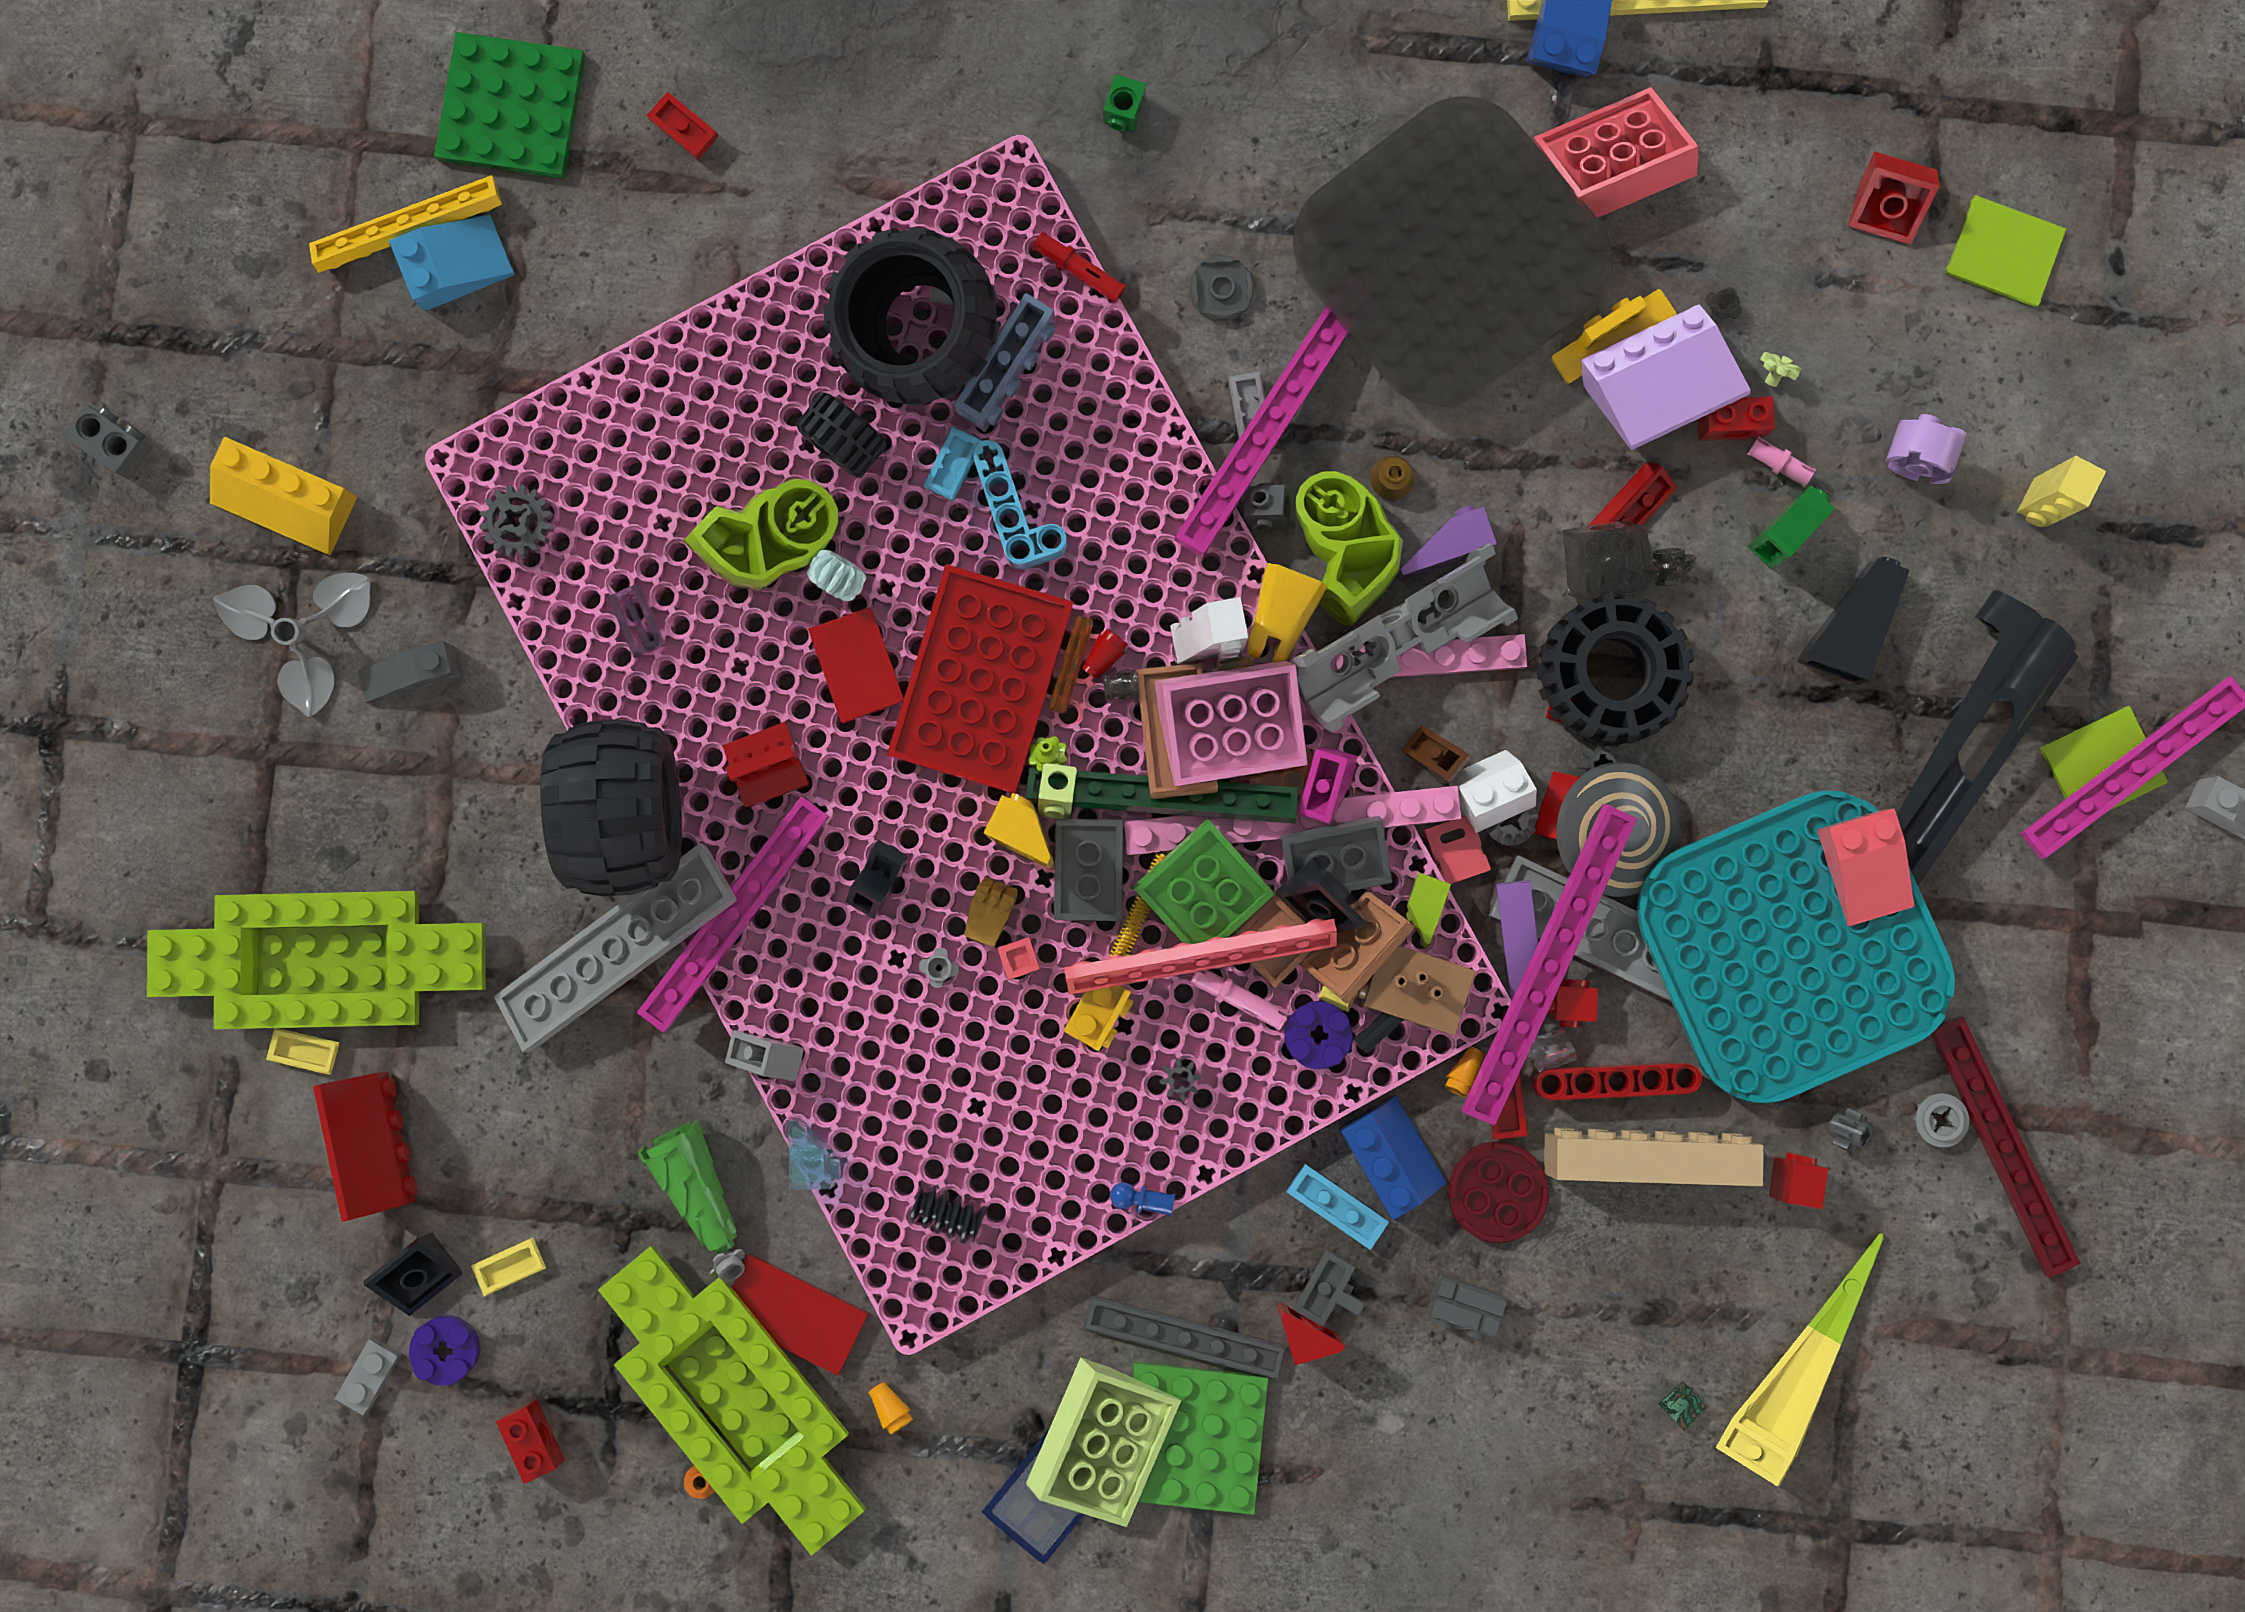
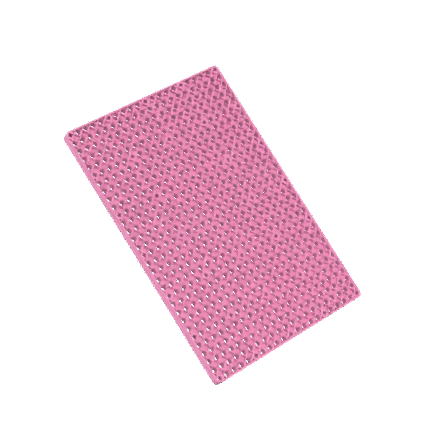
M1015 135L434 444L425 454V462L567 731L569 727L576 726L575 717L581 711H586L588 714L587 722L614 719L645 723L648 728L659 727L668 738L675 737L678 742V746L674 751L680 790L682 843L687 839H692L695 847L699 844L706 845L730 888H732L757 855L754 848L755 841L762 836H766L769 839L801 796L816 807L820 806L828 809L825 814L829 816V819L806 848L811 849L814 853L815 860L813 864L805 868L801 866L799 858L784 879L778 884L744 929L740 942L731 946L703 983V987L730 1037L733 1030L749 1032L750 1034L757 1033L758 1036L790 1044L798 1043L804 1048L805 1056L798 1071L796 1081L766 1078L750 1071L749 1073L895 1348L906 1355L914 1354L1166 1215L1155 1212L1150 1214L1137 1213V1205H1132L1127 1209H1119L1112 1204L1110 1196L1104 1201H1098L1094 1199L1091 1193L1095 1185L1105 1184L1111 1191L1116 1184L1123 1182L1121 1180V1173L1128 1167L1135 1168L1140 1173V1179L1132 1185L1135 1191L1141 1192L1143 1185L1146 1186L1145 1190L1167 1194L1166 1188L1168 1184L1173 1181H1180L1186 1188L1181 1197L1174 1199L1173 1210L1497 1032L1511 1004L1510 997L1449 890L1429 946L1423 949L1414 947L1411 939L1413 933L1417 931L1416 928L1399 946L1475 970L1455 1036L1404 1020L1400 1024L1402 1034L1398 1039L1391 1040L1386 1036L1373 1048L1369 1055L1361 1056L1357 1052L1354 1039L1382 1012L1361 1006L1362 998L1358 997L1357 993L1351 1006L1357 1014V1020L1351 1026L1352 1044L1350 1050L1343 1058V1068L1338 1072H1331L1328 1068L1312 1069L1305 1067L1294 1058L1286 1059L1282 1055L1281 1047L1285 1043L1284 1028L1289 1016L1296 1011L1294 1002L1299 995L1306 994L1312 1002H1325L1318 998L1324 985L1299 964L1295 968L1296 977L1292 983L1284 984L1281 982L1274 988L1250 964L1249 968L1244 971L1237 970L1233 965L1216 969L1221 972L1222 978L1230 977L1233 979L1232 983L1249 991V987L1253 982H1263L1267 988V993L1263 999L1283 1010L1289 1011L1279 1031L1269 1029L1265 1022L1240 1009H1237L1236 1013L1232 1016H1224L1220 1012V1003L1215 1000V996L1189 984L1194 973L1192 972L1148 980L1147 985L1140 990L1133 989L1129 984L1121 985L1131 991L1128 998L1134 1001L1125 1017L1126 1020L1132 1019L1134 1021V1024L1130 1027L1132 1032L1128 1035L1124 1031L1117 1032L1109 1048L1103 1047L1099 1052L1092 1051L1085 1043L1063 1032L1071 1018L1070 1009L1072 1005L1080 1002L1085 992L1070 995L1069 991L1066 993L1060 992L1055 988L1054 980L1057 975L1065 973L1064 967L1072 966L1074 963L1085 961L1090 957H1096L1100 961L1106 960L1109 954H1112L1110 951L1114 946V942L1117 943L1116 938L1119 939L1117 936L1121 935L1119 933L1122 931L1121 927H1124L1123 923L1127 924L1125 919L1128 920L1126 917L1130 916L1125 907L1126 902L1130 897L1138 896L1132 887L1148 873V870L1142 868L1139 864L1141 854L1127 856L1126 840L1123 835L1122 868L1127 870L1129 879L1127 883L1122 885V921H1116L1113 929L1102 931L1097 927L1096 921L1054 920L1052 905L1055 892V866L1051 870L1030 859H1025L1020 854L993 841L986 846H980L976 843L975 836L977 831L987 827L999 802L990 799L989 786L961 778L958 786L953 788L947 787L944 783L945 773L916 765L915 771L911 774H902L899 768L902 760L887 756L889 745L885 744L884 735L888 730L895 729L902 703L886 708L879 716H871L869 714L855 719V727L849 732H842L840 730V719L835 704L826 703L824 700V694L829 687L823 670L818 674L809 673L810 662L818 658L811 636L809 634L805 644L795 645L793 642L795 633L800 630L808 631L809 628L821 625L827 615L833 614L840 618L852 614V603L857 599H864L867 601V608L872 607L878 626L883 631L882 637L889 656H895L899 660L898 666L894 671L900 687L909 684L917 656L911 654V646L915 641L923 639L931 611L924 608V603L927 598L936 596L944 570L943 566L938 565L937 559L945 552H950L955 556L951 566L982 574L986 566L994 565L999 568V574L995 579L1026 587L1030 579L1039 578L1044 582V587L1039 592L1071 601L1070 598L1076 591H1084L1088 594L1089 599L1087 603L1081 606L1073 605L1065 635L1074 637L1076 644L1070 650L1060 649L1051 679H1057L1063 684L1062 690L1056 695L1046 694L1038 723H1043L1049 727V734L1046 738L1056 736L1059 739V743L1066 744L1065 756L1067 762L1064 766L1075 767L1077 771L1092 772L1095 766L1104 765L1113 774L1148 776L1142 721L1137 720L1133 714L1134 709L1140 705L1136 670L1146 669L1151 661H1160L1165 667L1203 663L1204 673L1222 671L1221 662H1219L1218 657L1177 664L1172 633L1163 630L1159 624L1164 617H1173L1178 623H1181V619L1187 616L1192 620V613L1188 608L1192 602L1201 601L1206 604L1224 600L1218 595L1217 591L1221 586L1228 585L1235 590L1236 596L1234 598L1241 597L1243 613L1249 616L1252 622L1251 626L1247 628L1248 640L1244 651L1238 654L1237 659H1234L1237 661L1239 668L1271 663L1274 648L1279 640L1268 636L1266 641L1267 655L1262 658L1256 659L1248 655L1249 636L1257 610L1261 583L1267 562L1236 507L1230 515L1233 523L1230 526L1222 527L1203 558L1174 541L1176 534L1201 498L1199 489L1204 485H1209L1217 472L1121 300L1119 299L1117 303H1113L1112 300L1104 295L1100 299L1097 295L1092 296L1094 288L1088 286L1065 269L1060 271L1056 268V264L1045 256L1040 259L1030 256L1031 251H1033L1032 247L1042 231L1060 242L1058 238L1062 234L1070 233L1075 239L1071 243H1060L1066 247L1072 246L1076 249V254L1104 271L1033 142L1024 135ZM1020 152L1022 155L1026 156L1020 158V156L1018 154L1015 155V153ZM991 165L1000 168L993 175L984 173L985 168ZM1033 178H1040L1044 181L1039 187H1031L1027 184ZM964 180L971 183L970 187L965 190L955 188L959 181ZM1005 193H1011L1015 196L1014 200L1008 203L1000 201L999 198ZM932 196L943 198L938 205L926 203ZM1050 205L1059 208V212L1055 215H1047L1043 210ZM977 208L987 211L981 218H974L970 215ZM904 211L914 213L910 220L902 221L898 219V216ZM1019 221H1027L1031 224L1024 231H1019L1014 227ZM946 224H956L958 228L955 232L949 234L942 231ZM876 227L880 231L893 228L904 231L909 230L910 227H919L934 230L943 236L954 239L974 254L975 258L985 268V273L990 283L994 286L998 307L1005 310L1001 317L996 318V322L999 324L998 335L1020 301L1017 300V296L1021 292L1027 291L1032 293L1035 299L1054 310V324L1057 325V328L1049 342L1043 341L1036 351L1039 353V357L1034 364L1036 366L1035 371L1028 375L1022 373L1019 378L1022 382L1013 398H1006L1001 406L1004 409L1003 414L990 433L982 434L978 432L975 425L957 415L954 404L962 391L948 399L940 398L934 400L928 405L909 406L903 404L899 408L890 407L889 401L877 397L863 388L855 395L845 394L846 387L855 382L851 380L850 375L843 367H832L829 365L834 357L829 346L831 342L830 332L828 336L822 339L814 337L815 332L819 328L824 327L823 307L829 303L830 294H828L827 286L833 271L838 273L847 260L844 256L848 252L841 250L845 242L853 241L857 244L865 245L872 241V236L876 234L873 229ZM991 236L1002 238L1001 243L997 246H990L986 244V241ZM823 256L828 258L826 264L821 267L812 265L817 257ZM1006 264H1014L1018 267L1017 271L1013 274H1005L1001 269ZM789 272L799 273L795 281H784V277ZM1052 276H1057L1062 280L1061 284L1056 287H1050L1045 282ZM926 285L916 286L911 292H902L891 304L886 318V332L892 325L903 327L902 332L897 336L887 334L892 347L903 357L910 352L918 354L917 362H921L938 350L931 347V343L935 338L943 337L946 339L948 337L955 313L953 305L930 303L931 286ZM759 288H770L767 296L763 298L755 296ZM804 300L814 301L811 309L806 311L799 309L801 302ZM735 303L738 310L732 312L730 305ZM1067 304H1073L1078 308L1077 312L1072 315H1065L1060 310ZM927 309L932 312L927 320L921 321L915 318L920 310ZM774 316H785V321L781 325H770ZM706 317L712 318V323L709 327L704 329L698 328L700 320ZM1109 317H1118L1122 324L1119 327L1110 328L1105 324V321ZM746 331H757L753 340L748 342L742 340V336ZM1082 332H1089L1094 338L1085 344L1080 343L1076 337ZM683 333V338L679 343H669L673 334ZM791 343L801 344L800 350L795 354L786 353V348ZM1128 344L1138 349L1137 353L1133 356H1125L1120 350ZM725 345L728 347L727 352L723 356H713V352L718 346ZM1054 347H1059L1065 351L1064 355L1059 359H1053L1047 354ZM654 348V354L651 358L641 359V354L645 349ZM761 359H772L770 367L764 370L757 369V364ZM1097 360H1104L1109 364V367L1105 371L1098 372L1092 368V364ZM688 362H699L695 371L690 373L684 371ZM625 364V369L621 374L612 375V369L615 365ZM806 371L816 372V377L813 381L808 383L801 381V377ZM1145 372L1151 374L1154 379L1150 384L1144 385L1139 383L1136 377L1140 373ZM733 374H743V379L739 384H728L729 378ZM1070 375H1075L1081 380L1075 387H1068L1063 381ZM660 377H670L669 383L665 387L656 388V382ZM589 380H592L591 384L593 387L591 389H587V382ZM779 386L787 387V392L783 397H772L775 388ZM1113 388H1120L1125 392V395L1119 400H1113L1109 398L1107 393ZM705 389L714 390L712 398L707 401L700 400L702 391ZM1042 390L1048 391L1052 395L1051 399L1045 403L1036 401L1034 397ZM635 391L641 393L637 402L627 403L629 394ZM821 392L836 397L860 417L868 411L876 413L875 420L869 424L883 439L892 442L891 448L886 452H882L862 478L852 476L815 446V452L809 454L806 445L810 442L799 432L797 426L787 425L789 417L794 414L803 415ZM561 394H567V400L563 405H554L556 397ZM1159 400L1164 401L1169 405V409L1164 413H1158L1152 409V404ZM748 402H758V408L755 412L750 414L743 412ZM1085 403H1091L1096 407L1095 413L1089 416L1081 414L1078 410ZM675 405H685V410L681 415L671 416V410ZM1012 406H1019L1023 409L1022 415L1018 418L1008 417L1006 411ZM602 408H612L611 413L607 418H598V414ZM538 409L536 419L526 422L527 413L530 410ZM938 409H947L950 412L946 420L937 421L933 419V414ZM1129 416H1135L1141 423L1137 428L1132 429L1123 424L1124 419ZM720 417H729V423L725 428H715V423ZM1055 419H1063L1068 423L1067 427L1062 431L1051 429L1050 424ZM647 420H656L654 429L649 432L642 431V426ZM576 422H582L581 431L570 435V427ZM917 424L921 427V430L916 436L909 437L904 434L907 426ZM503 425H508L509 430L507 434L503 437H497L498 429ZM952 426L982 441L992 440L998 443L1003 450L1010 453L1006 462L1012 479L1016 477L1022 478L1026 482L1024 488L1016 492L1029 530L1046 524L1059 525L1066 533L1067 549L1064 555L1058 559L1028 569L1018 570L1013 568L1007 561L999 534L995 532L996 525L990 507L979 503L981 496L985 494L979 475L975 478L966 477L953 502L924 488L923 485L934 462L930 465H923L920 463L921 456L927 452H932L938 456ZM767 429L774 431L771 440L767 442L759 441V435L762 431ZM1171 430H1175L1177 433L1182 432V439L1170 438ZM1106 431L1110 433L1112 439L1106 444H1099L1095 441L1094 437L1098 432ZM693 432H699V441L693 445H687L686 438ZM1028 434H1034L1039 438L1038 443L1032 447L1024 446L1021 440ZM626 435L627 440L622 447L616 448L613 446L617 436ZM552 437V446L547 450H541L542 441ZM479 440V448L473 453H468L470 443ZM1151 444L1157 451L1151 457H1144L1139 453V448L1142 445ZM734 446H745V451L740 457H730V451ZM1071 447H1079L1084 452L1076 460L1069 459L1065 453ZM662 448H671V454L666 460L657 459L658 452ZM597 450L596 460L591 463H585L586 454L589 451ZM518 453H524L522 463L512 466L513 457ZM991 453L984 454L990 473L997 472ZM445 457H448L445 459L447 465L445 467H442L444 465L443 459ZM1188 457H1195L1201 462V466L1198 469L1189 470L1184 466L1183 461ZM779 458L789 459L787 468L781 471L774 469V464ZM1120 459L1125 461L1128 467L1124 472L1118 473L1112 471L1110 464L1114 460ZM708 460L716 462L713 471L710 473L701 472L703 463ZM1049 462L1053 464L1055 469L1049 475H1041L1037 472V467L1041 463ZM635 463H642L640 473L635 476H629L630 466ZM564 465L568 466L567 475L564 478L556 479L558 468ZM901 467L908 470L903 480L895 481L891 479V474L896 468ZM494 468L495 474L493 478L486 482L483 481L485 471ZM825 470L833 471L834 477L829 483L818 482L820 473ZM1166 472L1172 477V482L1163 486L1157 484L1154 478L1158 473ZM759 473L760 480L756 485L747 486L745 484L748 475ZM681 475L686 476L685 485L682 488L674 489L672 486L674 479ZM1087 475H1094L1099 479L1098 485L1094 488L1084 487L1081 481ZM612 478V487L608 491L601 492V482L604 479ZM792 479L810 480L821 485L833 497L834 502L841 498L850 501L845 511L838 512V525L830 542L836 544L834 553L839 554L862 569L867 579L863 584V589L859 595H856L853 601H843L823 589L822 595L818 600H808V590L813 586H817L811 582L807 575V571L810 568L809 564L800 572L791 571L783 574L777 579L773 587L764 588L761 591L735 587L717 575L683 541L716 506L742 512L752 497L766 489L776 488L778 485ZM539 481V488L537 490L541 494L539 500L546 499L550 503V506L545 511L554 509L555 518L548 522L555 530L553 532H546L544 535L550 542L548 544L541 541L538 543L541 556L539 564L535 567H529L528 560L531 555L536 553L531 548L528 549L527 558L520 556L518 551L514 558L507 556L505 550L502 553L494 550L490 554H485L484 547L487 542L484 538L489 532L481 530L479 525L486 523L487 519L481 516L476 525L470 526L469 518L475 512L489 510L490 507L484 501L489 499L494 502L497 499L494 493L495 490L506 494L507 485H511L518 492L520 485L528 487L531 482ZM869 483L877 484L879 486L877 493L873 496L863 495L862 490L865 485ZM997 483L991 488L990 492L997 497L1003 496L1007 493L1009 487L1004 483ZM460 484H465V492L461 496L455 497V488ZM1130 488H1139L1144 495L1138 501H1131L1125 494ZM721 489H731V496L728 500L724 502L717 501V494ZM1064 490L1070 494V499L1066 503L1058 504L1052 499L1054 493ZM650 491H657L656 501L649 505L644 504L645 495ZM577 494H583L584 500L582 504L578 507H571L572 498ZM912 496L923 498L922 505L917 509L906 507L908 499ZM1180 500L1187 504L1188 510L1183 514H1176L1171 510L1170 505L1174 501ZM526 501L513 502L514 505L521 506L524 503L529 504V502ZM1103 503H1109L1115 508V511L1111 516L1103 517L1097 513L1098 506ZM692 505H702V511L697 517H688V510ZM623 506L628 507L627 516L622 520H615L617 509ZM1028 507L1038 510L1037 518L1033 519L1031 515L1027 514ZM961 508L968 512V516L962 522H954L950 519L955 509ZM890 511L894 513V519L890 524L881 525L878 523V517L882 512ZM1007 514L1002 518L1001 522L1007 521L1014 527L1019 522V518L1014 514ZM519 516L514 518L516 522L515 527L520 525ZM1147 516H1154L1159 520L1160 524L1156 529L1148 530L1142 526V519ZM1076 518L1086 523L1085 529L1078 533L1072 532L1068 528L1069 522ZM667 520L669 522V530L664 532L662 530L664 528L662 523ZM598 522L599 529L597 533L587 536V526L590 523ZM928 524H935L939 527L937 535L932 538L922 536V530ZM854 527H863L865 529V534L860 540L853 541L849 539V533ZM1120 531L1128 533L1131 537L1129 543L1123 546L1115 544L1112 540L1114 534ZM636 535H643L642 545L639 548L631 549V539ZM1054 535L1057 538V543L1049 549H1055L1061 544L1060 537ZM514 537L510 540L507 538L505 539L508 542L522 541L520 538L514 539ZM568 537L570 540L569 547L565 551L559 552L557 550L558 542L562 538ZM972 537H979L984 541L983 546L977 551H971L966 548L967 541ZM904 539L909 541L910 547L905 553L898 554L893 551V546L898 540ZM1237 541L1243 542L1248 546L1249 551L1245 555L1238 556L1231 551L1230 546ZM1163 544H1169L1175 549V554L1168 559L1162 558L1157 553L1158 547ZM1017 545L1013 548L1011 555L1016 550H1024L1029 554L1030 550L1024 545ZM1089 547H1096L1100 549L1102 555L1096 561H1089L1083 555L1085 550ZM679 548H688L687 558L681 562H675V552ZM613 550V561L606 565L602 564L601 557L603 553ZM871 555H877L881 558L879 566L875 569L864 567L866 558ZM1207 557H1214L1219 561L1220 567L1216 571H1207L1203 568L1202 561ZM1133 560H1141L1146 564L1147 568L1141 574H1134L1128 569V565ZM1066 562L1071 564L1073 571L1069 576L1060 577L1055 573L1056 566L1059 563ZM652 563H658V573L654 577H646L645 570L647 566ZM578 566H584V576L579 580H573L572 573L574 569ZM510 568V579L507 582L500 583V573L504 569ZM915 568L924 569V579L920 582L910 581L908 577L911 570ZM1251 571H1254L1255 574L1262 573L1259 584L1256 580H1248ZM1177 573L1188 574L1191 578V583L1186 587L1177 586L1173 582V577ZM1111 575L1117 579L1118 584L1114 589L1105 590L1099 584L1101 578ZM696 576H703L704 583L699 590H690L689 584L691 579ZM622 579H629L630 586L628 590L624 593H617L616 586L618 582ZM555 581L556 589L554 593L544 596V586L548 582ZM886 584L893 588V595L891 597H887L884 593L883 586ZM1150 588H1156L1160 590L1163 597L1156 603H1150L1144 598L1145 591ZM739 589H747V600L740 604L734 603L735 592ZM665 592H674V601L668 606H661L662 595ZM599 594L601 598L599 605L594 609H588V599L592 595ZM522 598L525 600L521 603L523 608L518 610L516 609L519 606L518 600ZM786 601L792 602L793 610L791 614L785 617L779 616V606ZM717 604L719 606L718 615L713 619H706V608L709 605ZM1120 604H1128L1133 608L1134 612L1129 618L1122 619L1115 614V609ZM638 607H644V618L641 621L633 622L631 618L633 611ZM564 610H570L571 619L568 623L560 625L558 621L560 613ZM901 612L912 614L910 624L905 627H899L895 624V618ZM756 617H762L764 620L763 628L758 632H750V621ZM1098 619L1105 625L1101 634L1108 628L1128 643L1124 650L1126 654L1101 675L1098 680L1091 675L1085 679H1078L1073 675V669L1080 663H1086L1085 661L1099 635L1089 633L1086 630V625L1089 621ZM682 620H689L690 628L688 632L683 635H677V624ZM611 622L615 623V633L611 637L604 638V626ZM540 625L542 628L541 636L537 640L531 641L529 637L531 629L534 626ZM1303 630L1287 662L1292 663L1293 658L1301 655L1308 649L1315 650L1305 630ZM1137 632H1143L1147 634L1150 641L1145 647H1136L1131 643L1132 635ZM726 633H734L735 640L733 645L728 648H721V637ZM655 635L660 636L661 642L656 650L648 651L647 641L649 638ZM585 638L587 642L585 650L575 654V642L578 639ZM770 646H778L780 650L779 656L773 661H766L764 657L766 649ZM703 648L705 650L704 660L701 663L693 664L691 661L692 653L696 649ZM630 651V663L620 667L618 664L619 655L622 652ZM551 654H556V665L552 669H546L545 659ZM742 662L747 665L745 668L747 674L745 676L736 673L740 670L739 664ZM674 664L676 667L674 677L664 680L662 676L664 667ZM594 667H601V678L597 682H590V671ZM787 674L794 675V686L789 690H782L780 688L781 678ZM1130 676L1136 681L1137 685L1133 691L1123 692L1118 688V681L1122 677ZM713 677H719L721 680L719 690L708 693L706 688L708 680ZM638 680H645L647 684L645 692L642 695L636 696L633 692L634 684ZM570 682L573 687L571 695L567 698H561L560 688L563 684ZM757 690H764L766 694L764 703L759 706H753L751 703L752 694ZM686 692L690 693L692 697L690 705L687 708L680 709L677 704L679 696ZM1095 692H1102L1107 696V703L1101 708H1094L1089 704V697ZM1300 694L1303 728H1309L1315 734L1314 743L1305 745L1307 765L1261 772L1251 777L1242 775L1226 778L1228 782L1287 787L1285 776L1291 772L1297 773L1302 778V786L1298 789L1297 803H1301L1316 749L1329 747L1344 752V743L1353 741L1358 744L1360 754L1357 757L1347 797L1395 792L1352 714L1343 719L1345 726L1332 733L1314 718ZM615 695L617 697V706L608 712L604 708V702L609 696ZM801 703H809L811 707L809 716L804 719H797L795 715L796 707ZM730 705L735 706L737 711L735 718L732 721L724 722L722 719L724 708ZM1068 707L1074 708L1078 712L1077 720L1071 724H1065L1060 720L1061 711ZM660 708L662 711L660 722L654 725L650 724L648 720L649 713L653 709ZM771 719H780L781 723L786 722L788 724L806 776L812 778V788L806 793H800L796 790L783 795V803L777 809H771L768 801L751 807L754 812V818L751 823L742 825L739 820V814L745 806L739 790L731 796H727L723 790L725 782L729 780L725 768L729 766L722 745L735 741L744 734L751 735L766 729V725ZM705 721L707 724L705 735L695 738L693 735L694 725L697 722ZM1109 721L1120 722L1123 725L1122 734L1117 737L1108 736L1105 733L1104 727ZM815 732H824L826 734L825 744L820 748H813L810 742L812 735ZM1088 736L1092 738L1094 747L1090 752L1081 753L1076 749V741L1080 737ZM1033 738L1031 744H1036L1035 738ZM863 744L869 745L871 747L870 757L865 761H858L855 757L856 749ZM1127 749L1135 750L1139 755L1138 763L1133 766L1124 765L1120 760L1123 751ZM720 750L723 755L721 763L718 766L711 767L708 762V756L712 751ZM1029 752L1024 768H1037V766H1031L1029 764ZM833 760H839L842 764L841 773L836 777H829L826 773L828 763ZM689 765L693 769V777L688 782L682 783L679 778V772L684 766ZM1362 770H1370L1375 774L1376 783L1374 786L1366 787L1362 785L1359 779V774ZM878 773L885 774L887 777L886 786L881 790H873L870 784L872 777ZM1019 783L1016 794L1026 799L1027 785ZM922 786H928L932 790L930 801L924 804L918 803L915 798L917 789ZM848 789H855L858 794V799L852 806H844L841 800L842 794ZM1007 792L1006 797L1010 798L1012 793ZM706 794L709 799V805L704 811L698 812L694 806L695 800L699 795ZM967 799H973L977 803V811L970 817H965L960 813V805ZM892 802H899L903 807L902 815L898 819H889L886 814L888 805ZM1072 807L1071 819H1078L1079 814L1083 810L1088 809L1096 813L1097 819L1123 820V828L1126 821L1153 819L1152 813L1113 811ZM937 815H944L948 820L946 830L940 833L934 832L931 829L932 819ZM1038 816L1055 862V843L1050 840L1049 832L1051 828L1056 826V819ZM863 818H871L874 824L872 832L865 836L860 835L857 830L858 822ZM721 823L725 830L724 835L720 840L713 841L710 837V829L714 824ZM1414 825L1383 828L1390 873L1395 878L1394 888L1391 891H1386L1378 885L1362 889L1364 892L1367 890L1393 910H1395L1396 905L1400 901L1408 903L1415 879L1419 874L1417 870L1411 872L1409 866L1413 863L1411 857L1415 861L1420 859L1423 861L1424 865L1420 867L1421 873L1445 882ZM1395 828H1403L1407 832L1408 841L1405 845H1398L1393 841L1392 832ZM908 831H915L918 834L919 841L914 848L906 849L902 844V837ZM839 833L844 838V845L839 851H831L828 846V840L833 834ZM879 839L887 845L896 847L902 854L906 855L905 864H907V867L902 875L905 881L904 890L898 894L892 893L875 919L845 902L851 885L855 880L848 881L845 878L844 868L848 863L855 862L858 864L861 872L866 865L872 847ZM1281 839L1261 841L1259 849L1255 851L1247 850L1243 843L1231 844L1259 876V866L1261 863L1271 862L1275 865L1277 870L1275 878L1272 880L1262 878L1274 893L1288 881ZM952 844H960L964 849L962 859L957 862L949 861L946 855L948 847ZM1171 851L1158 853L1167 856ZM736 852L740 857V864L736 869L729 870L726 867L725 859L730 853ZM997 857H1004L1009 862V869L1003 875H996L992 872L991 863ZM923 860H931L934 863V872L928 878L920 877L917 871L919 863ZM1043 870L1047 874H1054V877L1050 880L1052 885L1049 888H1046L1043 884L1038 886L1036 883L1040 879L1038 873ZM976 873L979 876L980 883L987 877L994 880V884L997 881L1006 884V888L1008 886H1020L1024 889L1025 898L1020 904H1014L1011 917L1003 931H1007L1011 935V943L1030 937L1040 966L1039 970L1026 974L1022 979L1013 978L1008 980L996 946H989L968 938L964 934L955 937L950 933L949 923L954 918H962L967 924L970 905L976 891H966L963 888L962 879L966 874ZM826 878L830 882V891L826 896L820 897L815 893V884L819 879ZM941 888L947 889L950 893L949 903L944 907H937L933 901L934 893ZM792 894L798 895L801 900L799 910L794 913L789 912L785 906L787 897ZM912 904L917 905L921 911V917L915 923H909L904 918L906 907ZM837 907L843 908L846 913V920L840 926L833 925L830 920L832 910ZM767 910L771 914V923L767 928L762 929L757 925L756 917L759 912ZM1147 910L1150 912V914H1146L1149 917L1144 918L1147 921L1143 922L1144 926H1140L1143 929L1149 925L1158 927L1161 932V938L1156 944H1147L1142 939V930L1138 929L1141 933H1137L1140 936L1135 937L1138 940L1134 941L1135 945H1132L1134 949H1132L1131 955L1139 954L1146 949L1162 950L1173 948L1182 942L1153 910ZM1446 914L1453 916L1457 923L1452 933L1445 932L1441 927V920ZM1029 915H1036L1041 921L1039 931L1034 934L1026 933L1022 926L1023 920ZM886 920L891 925L892 930L890 936L882 940L876 936L875 926L878 922ZM808 923L813 924L817 930V935L811 942L804 941L801 936L802 927ZM700 928L680 942L684 950ZM1074 928L1083 929L1087 936L1086 942L1080 947H1073L1068 943V933ZM930 933L936 938L937 946L932 952L926 953L920 948V939L923 935ZM856 936L861 940L862 949L857 955L853 956L847 952L846 942L850 937ZM778 939H782L787 945V952L781 958L775 957L772 953V945ZM1464 943L1469 945L1473 951L1471 960L1466 963L1462 962L1457 956L1459 946ZM1045 944H1051L1057 950V957L1051 963L1042 962L1038 956L1040 947ZM970 947H977L982 953V960L976 966L967 964L964 958L966 950ZM937 948H945L952 963L958 964L959 973L957 976H952L950 980L944 982L942 987L934 988L931 986L930 978L926 973L919 970V963L922 959H928L934 955V951ZM895 951L905 953L907 956L903 960L904 966L902 968L900 965H892L891 960L895 958L893 953ZM823 952L828 953L833 960L831 968L827 971L820 970L816 963L818 956ZM749 955L754 956L758 963L756 971L752 974L746 973L742 966L743 960ZM869 965L873 966L878 973L876 982L871 985L866 984L861 977L862 970ZM794 968L800 970L803 975V981L798 987L791 986L787 980L789 971ZM719 971L724 972L728 977V984L723 990L717 989L713 983V978ZM1479 973L1485 974L1489 979L1488 988L1482 992L1478 991L1473 984L1475 976ZM986 976H992L998 982V989L993 995H986L981 991L980 982ZM911 979H918L923 985V992L918 998H912L906 991V985ZM839 981L845 983L848 987V995L842 1001L835 999L832 994L834 984ZM765 984L769 985L773 990V998L769 1003H763L758 997L760 987ZM1179 984H1187L1192 988L1193 996L1190 1001L1180 1003L1175 999L1174 990ZM1032 989L1039 990L1044 997L1043 1004L1036 1009L1029 1007L1025 1002L1027 992ZM957 992H962L968 997L969 1004L964 1011H957L951 1005V998ZM882 995H888L893 1000L894 1007L889 1014H883L877 1008V1001ZM808 998L815 999L819 1005V1010L813 1017L806 1015L803 1011V1003ZM735 1000L739 1001L744 1008V1013L739 1019H734L729 1014V1006ZM1150 1000H1158L1163 1004V1014L1157 1019L1147 1017L1144 1012L1145 1005ZM1494 1004L1504 1007L1505 1010L1501 1012L1502 1019L1491 1016V1013L1495 1011ZM1002 1005L1011 1007L1014 1012V1019L1010 1024H1001L996 1018V1011ZM927 1008H932L938 1012L939 1022L934 1027H928L922 1021V1014ZM853 1011L860 1012L864 1017V1024L859 1030L852 1029L848 1024V1016ZM1197 1013L1205 1014L1209 1020V1025L1203 1032H1195L1190 1026L1192 1016ZM778 1014L785 1015L789 1020V1027L784 1033H780L774 1027V1019ZM1120 1016L1117 1017L1112 1028L1116 1029L1115 1027L1119 1025L1118 1018ZM1470 1018L1476 1024V1031L1472 1036L1465 1037L1461 1032V1024L1465 1019ZM1054 1019L1058 1022L1060 1030L1056 1037L1048 1038L1043 1035L1041 1024L1044 1020ZM973 1021L979 1022L984 1026V1036L978 1041L970 1039L967 1035V1027ZM898 1024H903L909 1029V1039L905 1043H899L893 1038V1029ZM1244 1026L1250 1027L1254 1033L1253 1041L1246 1046L1238 1044L1235 1038L1237 1030ZM823 1027H828L834 1032L835 1038L830 1046H825L819 1041V1032ZM1172 1029L1178 1032L1180 1040L1174 1048H1166L1161 1044V1035L1165 1030ZM1439 1034H1442L1447 1039V1048L1442 1053L1434 1052L1431 1046L1433 1038ZM1024 1035L1029 1039L1030 1048L1027 1053L1019 1054L1013 1050L1012 1040L1015 1036ZM942 1038H949L955 1044V1051L949 1057L941 1055L938 1051V1043ZM869 1040L875 1041L880 1047V1054L876 1059H869L864 1054V1045ZM1220 1043L1223 1045L1225 1055L1220 1061L1214 1062L1207 1058L1206 1050L1210 1044ZM1136 1046H1145L1150 1050V1059L1145 1064H1137L1132 1060L1131 1052ZM1068 1048L1075 1053L1076 1061L1072 1066L1063 1067L1058 1063L1057 1053L1061 1049ZM988 1051H994L1000 1056V1066L995 1070H989L983 1065V1056ZM1408 1051H1414L1418 1055V1064L1413 1069H1406L1402 1063V1057ZM913 1054H919L925 1059V1068L920 1073L914 1072L909 1068L908 1061ZM1259 1056L1267 1057L1270 1062L1268 1072L1263 1075H1257L1252 1070V1062ZM838 1057H845L850 1062L848 1074L840 1075L835 1071L834 1062ZM1176 1058H1179L1180 1061L1190 1059L1196 1066L1194 1074L1202 1076L1201 1079L1194 1080L1193 1086L1197 1090H1209L1212 1099L1207 1106L1199 1107L1193 1102L1194 1093L1191 1090L1185 1092V1101H1182L1180 1093L1174 1092L1172 1096H1167V1091L1170 1089L1169 1084H1166V1088L1162 1093L1155 1094L1150 1092L1147 1082L1155 1075L1167 1078L1168 1073L1164 1070L1163 1066L1166 1065L1172 1069L1176 1066ZM1108 1062L1117 1063L1121 1068L1120 1077L1116 1080L1106 1079L1102 1074L1103 1065ZM1036 1064L1041 1065L1045 1069L1046 1078L1043 1082L1034 1083L1028 1078L1030 1066ZM959 1067L968 1069L971 1074V1081L966 1086H960L954 1081V1071ZM1379 1067H1385L1389 1071V1080L1384 1085H1376L1373 1081V1073ZM883 1070L893 1072L896 1077V1083L891 1089L884 1088L879 1082V1076ZM1303 1070H1311L1315 1075V1082L1309 1088H1302L1298 1084V1075ZM1177 1072L1172 1074L1175 1080L1174 1087L1177 1088L1180 1084L1186 1087L1189 1084L1188 1080L1185 1077H1181ZM1230 1072L1237 1073L1241 1079L1239 1088L1234 1091L1224 1089L1222 1084L1224 1076ZM809 1073H814L820 1078L821 1086L817 1091H811L805 1085V1078ZM1079 1078L1089 1080L1092 1085L1091 1092L1084 1097L1076 1095L1073 1091L1075 1080ZM1011 1081L1014 1083L1017 1089L1014 1098L1005 1099L1001 1097L998 1091L1001 1082ZM931 1083L939 1086L942 1092L939 1101L931 1102L926 1099L924 1095L926 1085ZM1348 1084L1353 1087H1359L1360 1090L1356 1092V1100H1352L1349 1097L1344 1098V1094L1348 1092L1346 1087ZM854 1086L861 1087L866 1092V1100L861 1105L853 1103L850 1099V1091ZM1282 1086L1285 1089L1286 1098L1282 1103L1273 1104L1269 1101L1268 1093L1272 1087ZM784 1089L789 1092L791 1103L788 1107H781L777 1104L775 1097L778 1090ZM1126 1091L1134 1093L1137 1097L1136 1106L1130 1110H1125L1118 1104L1119 1095ZM1055 1094L1061 1098L1062 1108L1058 1112L1053 1113L1045 1109L1043 1102L1047 1095ZM976 1097L978 1101L984 1100L986 1102V1106L983 1108L984 1114L980 1115L978 1111L972 1113L970 1110V1106L973 1105L972 1098ZM1326 1099L1331 1104V1111L1326 1117H1317L1314 1113V1106L1319 1100ZM898 1100H906L910 1103L912 1113L909 1117L901 1118L896 1114L895 1104ZM1252 1102L1256 1105L1257 1114L1253 1119L1243 1120L1240 1118L1239 1108L1243 1103ZM824 1103H831L835 1106L837 1114L834 1120L827 1121L821 1116L820 1110ZM1170 1105H1177L1182 1109V1118L1176 1123H1169L1164 1119V1110ZM1094 1108L1104 1109L1108 1115L1107 1122L1101 1126H1095L1089 1120L1090 1111ZM1018 1111H1027L1032 1115L1033 1123L1029 1128L1023 1129L1015 1124L1014 1116ZM950 1113L956 1117L958 1123L954 1131H946L941 1127L940 1118L943 1114ZM876 1116L881 1120L882 1130L880 1133L872 1134L866 1129L865 1124L868 1117ZM1290 1116H1298L1302 1120L1300 1131L1294 1134L1286 1132L1284 1127L1286 1119ZM1220 1118L1227 1122L1228 1129L1224 1135L1214 1136L1210 1133L1209 1125L1214 1119ZM801 1119L805 1122L807 1132L803 1137H798L792 1132L791 1124L793 1120ZM1141 1121H1147L1153 1126V1133L1147 1139H1140L1134 1133V1127ZM1065 1124L1074 1125L1078 1130L1077 1139L1072 1142L1064 1141L1059 1134L1060 1128ZM989 1127L999 1128L1003 1133L1002 1142L997 1145L988 1143L985 1138L986 1129ZM922 1130L927 1134L928 1143L925 1147L913 1145L910 1139L912 1131ZM844 1132L851 1136L853 1141L851 1149L842 1150L837 1146L836 1137L839 1133ZM1261 1132H1268L1273 1137L1271 1147L1265 1150H1260L1255 1145V1138ZM1185 1135H1193L1198 1139L1199 1144L1195 1151L1189 1153L1180 1148V1140ZM1113 1137L1120 1139L1124 1144L1123 1151L1118 1155L1107 1153L1104 1145L1108 1139ZM1034 1141H1044L1049 1148L1048 1155L1043 1158L1033 1156L1030 1151V1145ZM961 1143L969 1144L974 1152L972 1159L968 1161L959 1159L956 1155L957 1145ZM892 1146L897 1150L898 1159L896 1163L890 1164L882 1159L881 1151L883 1147ZM1233 1148H1238L1244 1153L1242 1163L1237 1166H1231L1225 1160L1227 1152ZM810 1149H817L822 1153L823 1162L820 1166H813L808 1162L807 1153ZM1157 1151H1163L1169 1156L1168 1165L1161 1169L1153 1167L1150 1163L1152 1154ZM1081 1154H1088L1094 1159V1167L1089 1171H1081L1076 1167V1158ZM1003 1158H1015L1019 1163V1170L1014 1174L1005 1173L1001 1168ZM935 1159L943 1164L944 1172L941 1176L933 1177L927 1172L926 1165L929 1160ZM862 1162L867 1166L868 1176L866 1179L859 1180L854 1177L852 1173L854 1163ZM1205 1165L1207 1169L1214 1168V1171L1210 1173L1212 1178L1210 1181L1206 1182L1204 1178L1198 1179L1196 1177L1200 1174V1166ZM1052 1170L1062 1172L1065 1177L1064 1184L1057 1188L1051 1187L1046 1181L1047 1173ZM976 1173L985 1174L990 1181L989 1187L985 1190H977L972 1185V1176ZM900 1176H908L913 1180L914 1189L912 1192L903 1193L898 1189L897 1180ZM826 1179L829 1183H837L838 1187L834 1190L835 1195L831 1191L827 1193L824 1191L823 1187L827 1185ZM923 1184V1191L925 1192L933 1184L936 1185L937 1197L945 1190H955L962 1196L961 1207H965L970 1200H973L974 1212L976 1213L983 1205L988 1208L992 1203L1001 1204L1006 1211L1005 1217L1000 1220L992 1219L986 1211L974 1243L973 1237H971L965 1244H961L960 1232L953 1239H949L948 1227H945L940 1234L935 1233L934 1221L927 1229L922 1228L921 1222L910 1223V1214ZM1024 1186L1032 1188L1035 1193V1200L1029 1204L1020 1202L1017 1198V1190ZM878 1192L883 1196V1208L874 1209L868 1204L869 1193ZM1068 1200L1078 1202L1081 1207L1080 1214L1075 1217L1066 1216L1062 1210L1063 1203ZM846 1208L854 1213L855 1220L852 1225H844L839 1221L838 1213L840 1209ZM1111 1215H1123L1127 1221L1126 1226L1119 1231L1111 1229L1107 1223ZM1040 1216L1048 1218L1051 1222V1229L1046 1233L1037 1232L1033 1228V1220ZM885 1223H896L900 1228V1236L896 1239L888 1238L883 1231ZM1084 1230H1091L1096 1234L1097 1241L1093 1246L1085 1247L1080 1244L1078 1235ZM1008 1233H1015L1021 1238L1022 1245L1015 1250L1009 1249L1004 1245L1003 1237ZM932 1236L942 1237L946 1242V1249L942 1252L933 1251L929 1247V1238ZM862 1238L869 1242L871 1247L869 1254L860 1255L855 1251L854 1242L856 1239ZM1056 1247L1059 1251H1066L1063 1262H1060L1057 1258L1051 1260L1052 1248ZM985 1249L991 1254L992 1262L989 1265L981 1266L976 1263L974 1253L977 1250ZM901 1253H912L916 1258V1266L911 1269L903 1267L899 1261ZM1024 1263H1032L1036 1266L1038 1274L1033 1279H1025L1021 1276L1019 1267ZM948 1266L958 1267L962 1272V1279L957 1282L949 1281L944 1274L945 1268ZM875 1268L883 1270L887 1277L886 1283L882 1285L873 1283L870 1279V1271ZM1001 1279L1007 1284L1008 1292L1001 1296L995 1295L990 1289V1283L993 1280ZM920 1282L928 1283L932 1288V1296L929 1298L919 1297L916 1294L915 1285ZM964 1296L974 1297L978 1302V1309L972 1312L965 1311L960 1304L961 1298ZM893 1298L901 1302L903 1310L900 1314L895 1315L887 1311L885 1305L888 1299ZM936 1312H942L948 1318V1325L944 1328L935 1327L932 1324L931 1315ZM906 1329L909 1333H917L914 1344L911 1340H903Z

